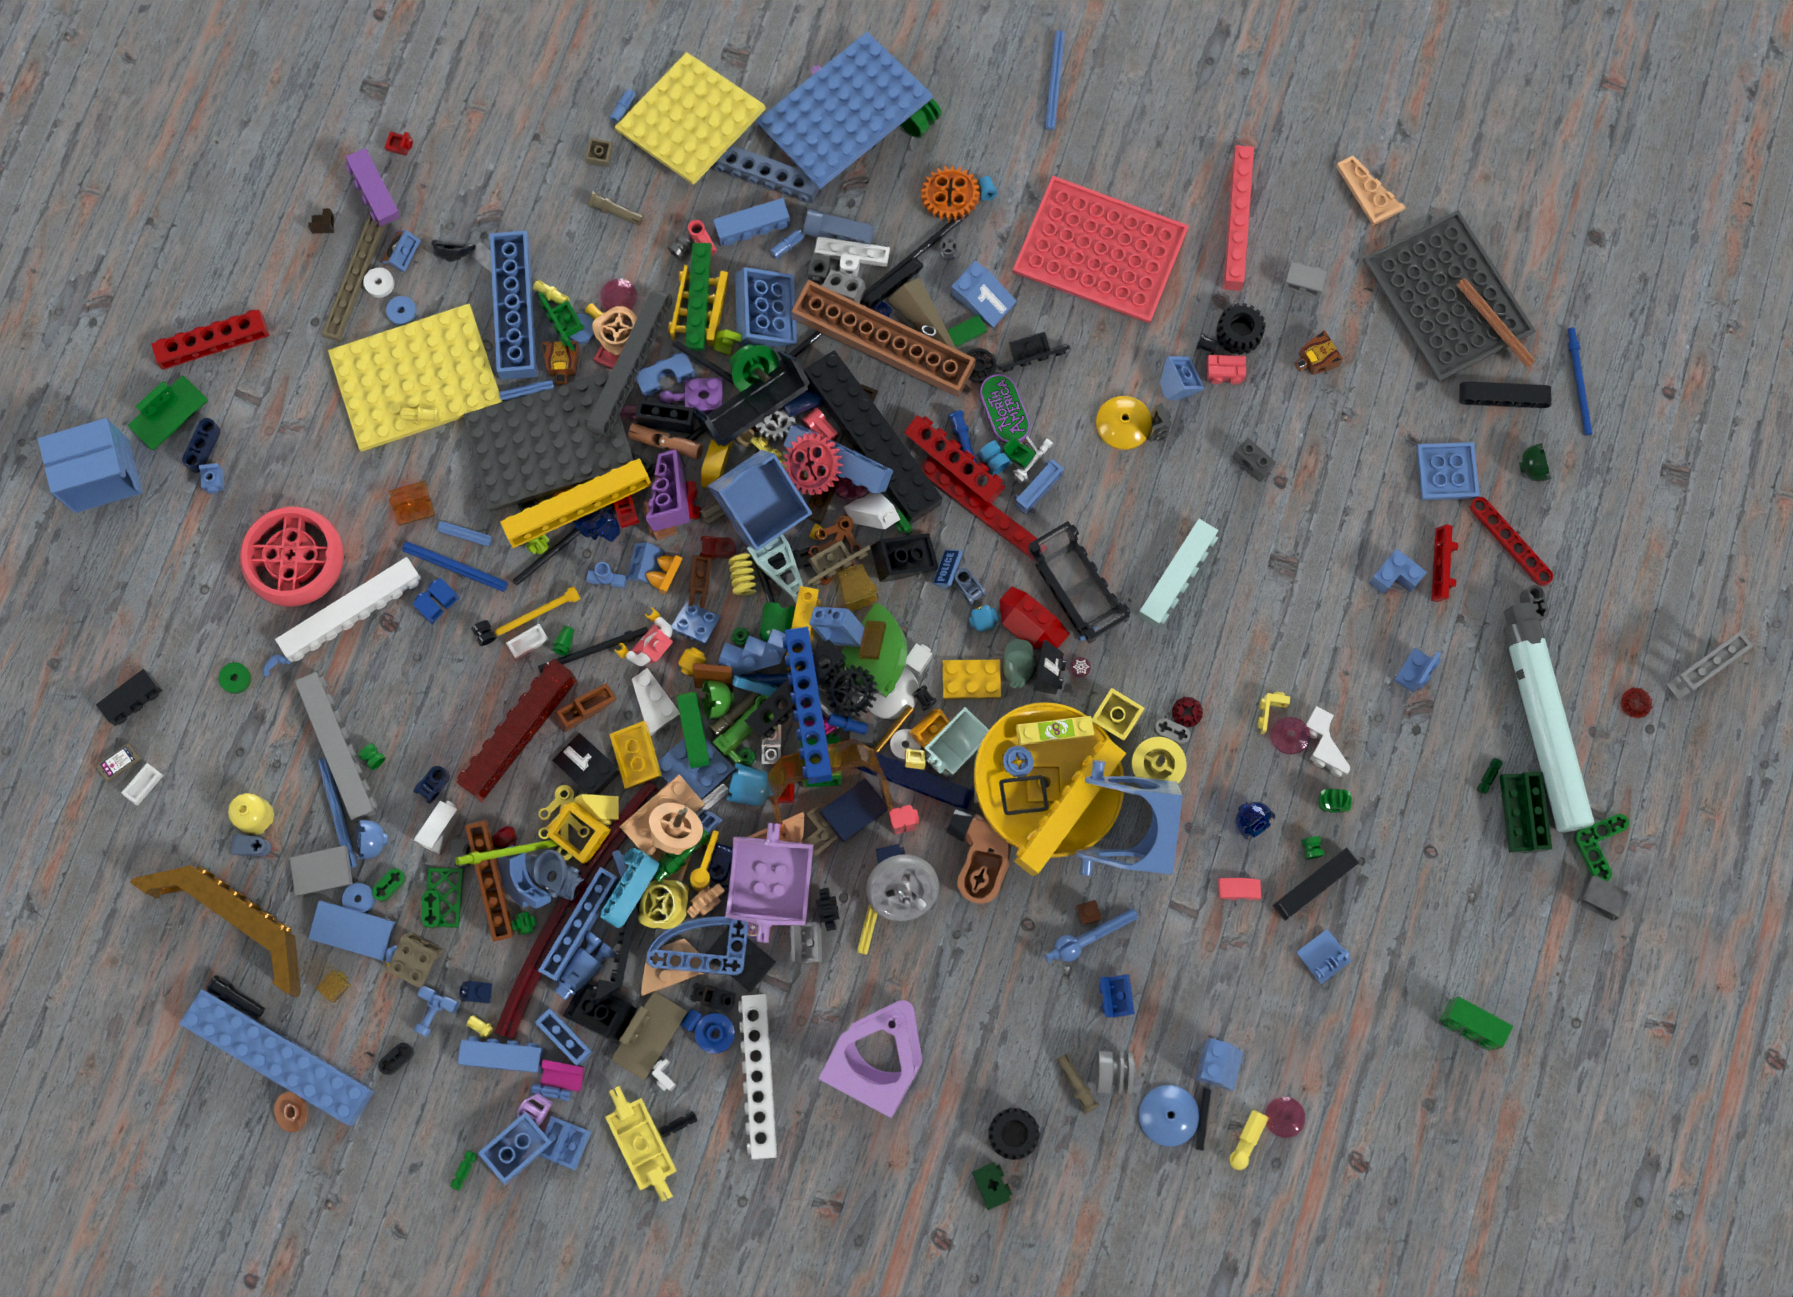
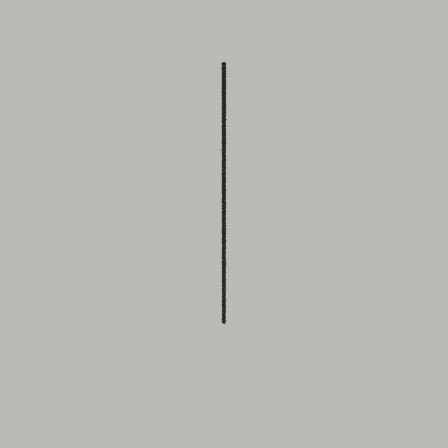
M964 213V219H965V218H967L969 215H967V214ZM957 216V221L953 219L869 287L860 304L863 303L864 298L910 261L918 258L964 219ZM819 331L814 332L791 351L789 355L796 358L824 334ZM782 360L779 361V366L783 364ZM700 426L685 439L694 441L705 431ZM657 462L647 471L649 477L655 473ZM614 503L593 513L513 579L514 583L518 586L612 509Z

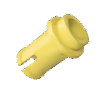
M472 1015L466 1026L478 1032L481 1038H488L493 1031L490 1023L486 1024L475 1015Z

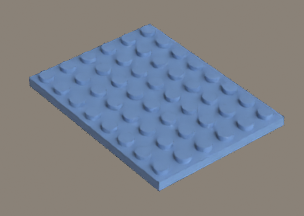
M866 32L766 112L756 123L810 180L821 189L929 102L933 96L874 37Z

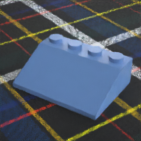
M743 267L734 275L737 333L742 334L741 342H738L737 345H796V320L792 318L791 312L795 305L794 275Z

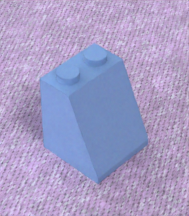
M1213 1038L1204 1041L1195 1081L1234 1091L1243 1052L1230 1043Z

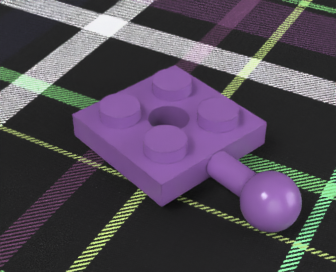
M722 377L685 379V393L673 394L671 391L665 390L661 392L659 399L661 403L672 404L673 401H685V407H696L703 413L709 414L723 404ZM703 393H706V394L709 395V396H708L707 398H705V399H701V398L699 397V396H700L701 394H703Z

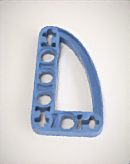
M721 916L681 923L675 928L668 929L655 939L648 950L647 963L656 969L739 975L744 970L748 923L741 921V924L745 927L740 930V936L744 935V939L740 937L732 938L733 934L737 935V929L734 928V925H737L738 921L741 920ZM709 926H730L727 956L659 950L665 942L683 932ZM735 941H740L743 944L739 952H735L731 948L732 943ZM658 954V957L665 958V954H668L666 959L667 966H663L664 961H657V964H654L651 957ZM674 955H678L681 958V963L678 966L670 964V959ZM693 957H698L701 960L698 968L690 966V960ZM713 959H718L721 962V966L717 970L710 968L709 964ZM724 959L727 960V964H733L734 961H737L740 968L733 972L731 967H726V971H723Z

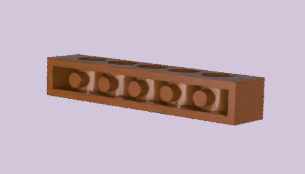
M487 819L469 823L465 826L471 853L477 851L483 853L494 850ZM497 858L483 860L478 864H474L493 942L513 937L515 932L512 930V920Z

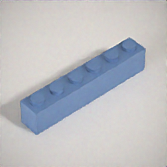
M800 424L791 425L784 446L793 448L791 441L798 443L797 437L803 438L804 434H809L810 436L811 433L816 432ZM835 442L833 449H840L836 455L842 456L838 463L843 464V466L838 467V470L842 473L836 474L837 476L847 477L852 480L853 484L867 487V490L871 493L878 494V492L886 491L894 470ZM818 448L817 456L820 457L822 451Z
M601 867L599 868L539 968V972L556 982L561 979L570 960L584 942L586 933L591 930L609 900L611 892L615 890L620 879Z

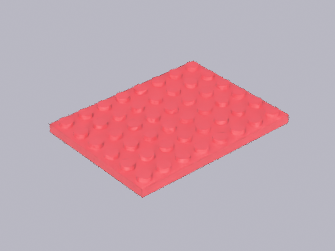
M1052 175L1012 273L1150 324L1189 225Z

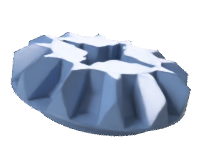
M1011 747L1003 756L1002 765H1004L1006 772L1010 773L1012 777L1026 776L1033 768V757L1024 747ZM1016 757L1018 760L1025 761L1019 767L1017 764L1011 763L1016 760Z

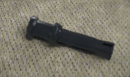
M215 975L206 987L207 991H213L222 1000L231 1001L257 1019L264 1013V1007L235 990L234 985H228L220 980L218 975Z

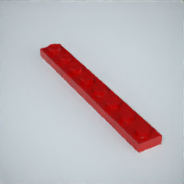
M930 456L927 457L920 468L934 486L1036 562L1030 554L1028 547L1029 543L1038 538L996 506L986 502ZM1043 542L1039 543L1043 553L1047 549V545Z

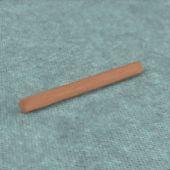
M1467 279L1460 280L1457 287L1526 367L1531 366L1535 362L1531 354Z

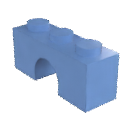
M675 353L667 360H659L653 366L641 368L636 381L644 399L662 392L659 380L665 375L674 376L678 384L684 383L685 379L696 377L686 354Z

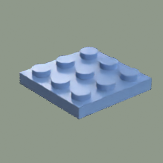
M1474 442L1418 444L1416 446L1421 500L1472 499L1480 496Z
M705 737L710 765L691 769L685 738H683L658 761L662 777L668 783L679 774L702 800L735 771V768Z

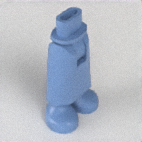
M590 931L585 935L588 942L586 948L582 949L579 947L567 965L561 979L558 981L559 985L554 990L565 1000L571 994L574 995L576 991L584 987L604 967L601 963L605 959L614 958L615 951ZM600 947L597 955L595 957H592L591 955L594 953V951Z

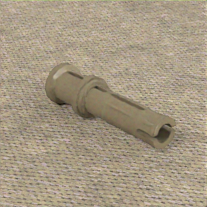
M596 191L589 198L588 206L596 207L605 214L612 213L638 226L643 221L644 215L618 205L611 198L598 195Z
M751 692L728 713L720 717L713 724L710 723L708 725L710 730L719 737L755 704L756 699L759 697L758 693Z
M1066 1053L1056 1059L1075 1092V1099H1078L1082 1105L1083 1113L1086 1114L1100 1106L1091 1095V1089L1083 1083L1068 1054Z

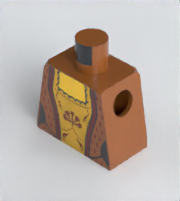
M1324 330L1301 348L1299 352L1301 359L1295 361L1294 364L1299 372L1308 368L1309 372L1315 375L1339 367L1343 358Z
M561 341L542 342L547 372L551 377L556 376L557 385L567 384V376L576 375L580 353L578 341H570L575 349L571 351L569 346L564 347Z

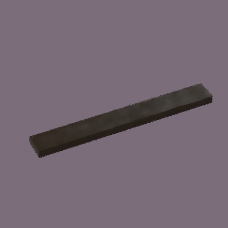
M861 384V387L874 403L878 390ZM840 430L836 442L853 450V445L842 430ZM823 469V472H822V475H823V476H824V474H825V472H826L825 469ZM836 475L839 480L832 481L834 487L827 485V492L822 490V494H816L815 492L812 495L808 504L812 514L806 519L818 524L822 523L841 477Z

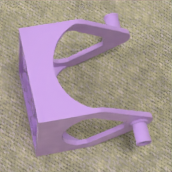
M774 823L767 824V839L733 837L730 887L725 916L730 919L756 923L758 925L756 942L769 943V932L772 925L806 924L814 845L813 843L779 840L781 824Z
M899 1000L852 1023L849 1030L842 1033L819 1080L892 1118L901 1105L922 1064L921 1047L913 1005L909 1001ZM879 1030H885L887 1033L894 1035L902 1071L885 1072L870 1066L859 1054L855 1041Z

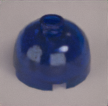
M1259 801L1246 802L1239 807L1235 823L1239 833L1244 839L1248 840L1250 835L1255 838L1263 833L1271 825L1270 819H1275V813L1266 804Z

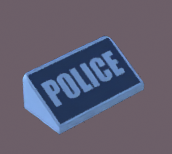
M944 551L933 580L934 585L943 589L951 586L963 551Z

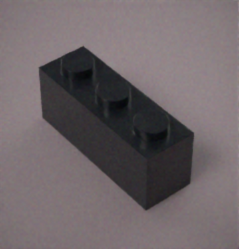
M639 400L635 418L639 425L693 434L696 423L694 408Z
M142 669L98 702L96 706L108 722L116 726L124 723L132 713L140 711L145 703L156 699L163 690L151 674Z

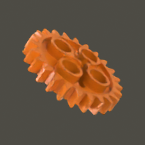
M954 165L951 166L950 170L946 166H944V171L937 168V174L931 172V178L926 177V182L922 183L921 200L923 206L927 208L928 214L933 212L934 218L940 215L941 221L944 217H947V222L950 221L951 217H953L954 221H957V216L964 219V213L970 215V209L975 211V205L979 204L980 186L977 183V179L973 178V174L968 175L967 169L961 172V167L954 170ZM950 180H953V183H952V189H953V191H952V194H951V207H948V203H949L948 196H949V193H950V187H949V186H950Z

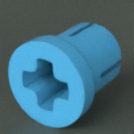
M990 176L981 177L977 181L980 186V197L982 200H992L998 195V190L994 187Z

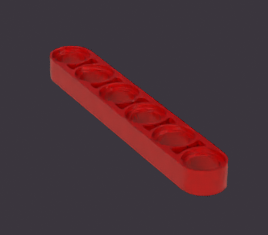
M1484 497L1475 498L1470 504V510L1537 585H1548L1553 580V573L1487 499ZM1475 502H1482L1484 510H1477ZM1488 516H1494L1497 519V524H1490L1487 521ZM1507 530L1510 533V537L1508 539L1502 538L1500 531ZM1513 545H1521L1523 551L1516 553L1513 550ZM1532 558L1535 561V567L1527 566L1526 559ZM1539 573H1546L1548 575V581H1541L1539 579Z

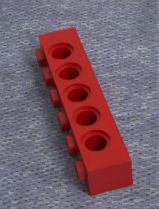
M258 309L247 311L243 315L231 316L224 321L212 322L205 327H196L186 333H177L170 338L158 339L156 342L151 343L156 363L164 370L270 335L265 318ZM249 324L248 328L243 329L245 325ZM228 330H231L228 335H225ZM213 336L211 340L207 341L208 337ZM196 341L194 345L189 346L191 342ZM177 347L176 351L171 352L173 348Z
M917 415L903 433L986 502L992 504L1006 487L1002 484L1003 479L995 473L992 476L987 472L989 468L985 464L975 462L973 454L967 450L963 452L960 449L961 445L954 439L950 441L946 438L947 433L940 427L934 428L932 426L934 422L928 417L924 416L922 418ZM931 431V437L925 440V433ZM945 442L944 450L939 451V444ZM958 453L959 460L953 463L952 457ZM972 465L973 472L971 474H967V467ZM983 477H987L986 485L981 486L980 480Z

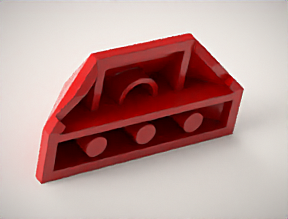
M1011 586L999 600L1002 625L1018 639L1030 642L1033 649H1041L1043 640L1059 648L1070 636V633L1059 619L1028 593Z

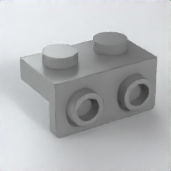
M810 922L805 925H791L789 934L791 938L790 957L792 963L808 964L822 962L821 923Z

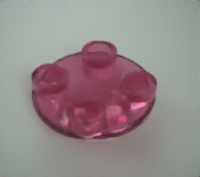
M613 279L603 286L600 300L607 311L617 306H623L632 310L637 300V292L631 282L625 279Z
M840 477V482L835 487L837 496L847 500L859 499L870 493L867 487L855 485L847 477Z

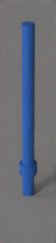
M1573 327L1567 329L1569 336L1568 348L1572 354L1584 433L1588 436L1593 433L1579 355L1580 343L1577 341L1576 331Z

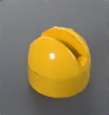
M815 524L810 532L809 537L814 540H817L815 538V532L823 527H821L818 524ZM819 531L818 536L823 538V532Z

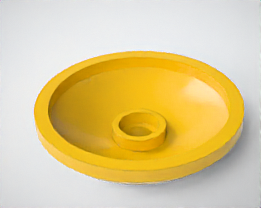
M1117 396L1109 399L1100 407L1096 417V429L1100 438L1107 445L1119 450H1130L1140 446L1146 441L1152 428V418L1148 408L1140 400L1130 396ZM1126 416L1128 417V420L1124 421L1122 417Z

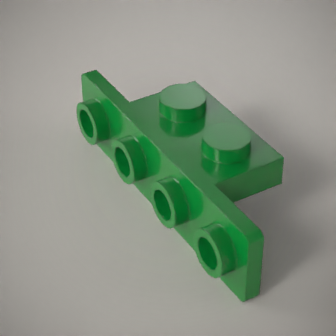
M539 292L538 294L541 298L539 303L544 311L548 310L545 314L551 323L555 322L552 326L558 335H562L559 337L564 347L569 346L571 351L575 350L569 337L583 330L584 327L571 304L567 300L552 309L542 292Z

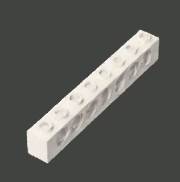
M767 995L742 996V1001H738L739 1013H743V1021H740V1033H744V1041H741V1052L745 1053L746 1061L742 1062L743 1074L747 1076V1082H743L744 1094H748V1102H745V1115L749 1114V1123H746V1134L750 1135L751 1142L747 1143L748 1156L751 1155L752 1160L777 1158ZM751 1011L759 1013V1018L756 1021L748 1019ZM752 1031L760 1033V1038L756 1042L751 1041L749 1038ZM754 1051L761 1052L762 1056L758 1062L751 1060V1054ZM756 1071H760L763 1074L760 1082L752 1080V1074ZM758 1091L764 1094V1099L760 1103H756L753 1100L754 1093ZM757 1112L765 1114L764 1122H755L754 1116ZM760 1132H764L767 1136L763 1144L756 1142V1135Z

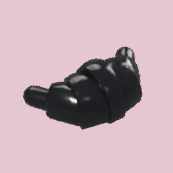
M433 240L431 243L438 257L445 259L447 262L461 260L462 257L476 249V245L472 243L461 245L438 242V240Z

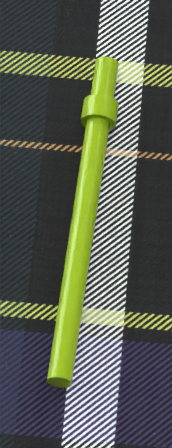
M547 840L483 853L477 851L466 856L456 857L455 863L456 865L468 863L473 865L483 860L560 845L553 840Z

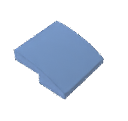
M551 1116L544 1134L552 1143L539 1156L576 1170L591 1131Z

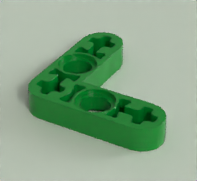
M1616 814L1590 827L1581 829L1574 835L1575 844L1591 876L1599 877L1598 873L1605 871L1606 875H1604V878H1599L1605 881L1611 879V868L1598 842L1625 831L1629 827V819L1625 815ZM1617 820L1623 821L1621 827L1616 826L1611 829V824L1616 823ZM1601 825L1606 828L1605 836H1600L1597 833L1598 826ZM1590 833H1592L1593 837L1588 838L1586 842L1580 840L1582 834L1583 836H1586ZM1589 851L1597 853V861H1591L1588 858ZM1600 862L1602 863V865L1597 866L1595 868L1593 867V865H1596Z

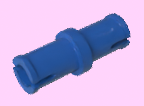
M832 712L827 721V725L843 728L846 732L850 730L865 735L868 729V723L854 720L849 716L844 717L833 714Z

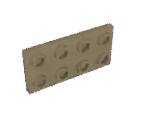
M654 991L644 1008L640 1007L619 1040L621 1044L613 1055L612 1061L642 1080H646L685 1018L687 1011Z

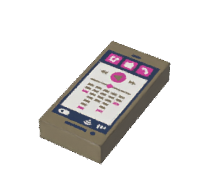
M128 743L97 764L96 767L105 780L109 782L137 763L141 758L133 746Z

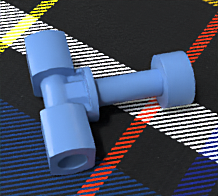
M599 562L594 570H588L587 583L601 585V583H611L612 587L625 588L627 575L612 573L606 562Z
M423 985L417 996L429 1001L427 1005L430 1008L423 1022L416 1024L414 1031L428 1037L431 1029L428 1027L437 1010L441 1012L442 1009H445L455 1014L460 1003L447 996L442 997L437 994V991Z

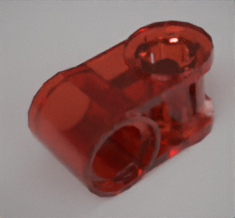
M701 537L702 552H700L699 556L712 557V559H730L737 553V548L731 538ZM724 546H732L729 551H723Z

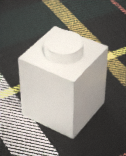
M916 643L907 656L905 667L920 677L932 659L931 649L923 644L920 646Z

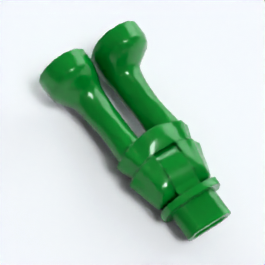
M703 829L702 837L695 846L685 849L680 855L668 852L663 853L658 861L659 867L653 878L660 883L665 877L668 878L671 874L679 871L681 866L686 865L685 860L688 856L710 841V835Z

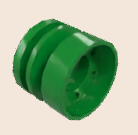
M932 98L901 123L900 126L911 136L921 138L929 130V125H933L942 116V111L937 102Z

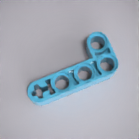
M631 848L625 854L623 861L629 867L601 912V918L616 928L624 925L659 867L658 861L635 848Z

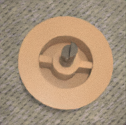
M677 803L661 804L651 812L649 817L652 844L654 847L660 848L665 852L680 855L685 849L695 846L702 837L703 827L699 817L684 805Z

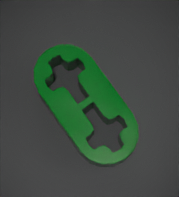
M396 868L388 871L373 887V897L382 902L390 899L405 883L406 876L404 872ZM400 873L399 882L393 881L392 875ZM388 886V888L384 891V892L386 893V895H385V896L380 895V896L378 897V895H379V891H378V890H379L380 888H381V889H385V888Z
M428 890L422 895L421 899L422 923L432 929L438 927L441 923V897L434 890ZM431 894L436 898L432 902V908H430V902L426 901L427 898H430ZM430 911L436 917L432 924L427 921V918H430Z

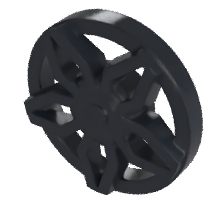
M982 348L972 349L966 354L970 356L976 353L975 367L973 369L975 373L968 380L983 382L989 376L994 375L996 360L988 350ZM984 354L988 355L991 358V360H984ZM993 367L991 373L989 374L987 369Z

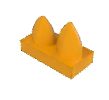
M677 555L675 557H658L659 566L667 574L656 571L645 574L648 581L659 589V593L666 595L683 558Z

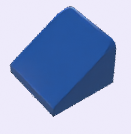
M690 1009L680 1025L693 1032L703 1016L694 1009Z

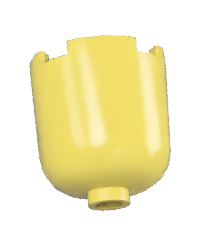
M244 793L238 795L232 800L228 808V815L232 824L248 835L262 834L273 823V807L267 800L255 794Z

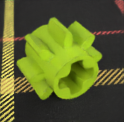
M544 534L528 541L525 547L530 553L540 555L548 549L549 546L546 542L550 539Z

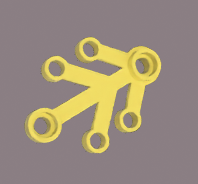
M568 785L559 786L555 791V799L546 808H542L539 811V817L547 821L551 818V813L560 805L562 808L565 804L575 802L574 790ZM563 791L568 792L565 798L561 797ZM547 811L548 816L543 818L542 813ZM570 814L561 827V836L569 842L570 824L578 831V835L581 838H588L590 835L589 828L583 826ZM550 824L547 827H543L539 830V837L541 839H549L548 836L542 837V832L545 830L549 832ZM582 829H587L586 835H581ZM560 846V847L557 849V852H558L560 855H561V851L563 850V848ZM568 852L563 857L565 861H569L573 856Z

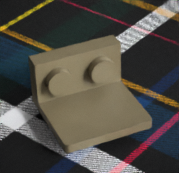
M409 932L402 936L387 971L421 988L429 975L434 961L442 957L445 949Z

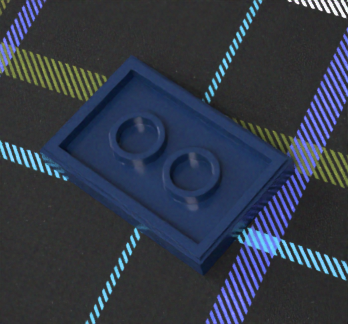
M865 778L820 810L819 813L844 843L887 812L889 807Z

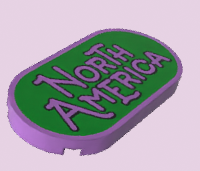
M995 374L989 376L981 385L980 398L996 438L1001 442L1006 443L1015 436L1021 443L1029 433L1030 420L1017 386L1006 375Z

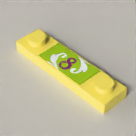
M1091 716L1018 724L1016 726L1019 745L1091 737L1094 735Z

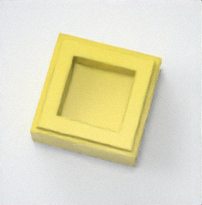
M906 748L905 767L924 770L925 751Z

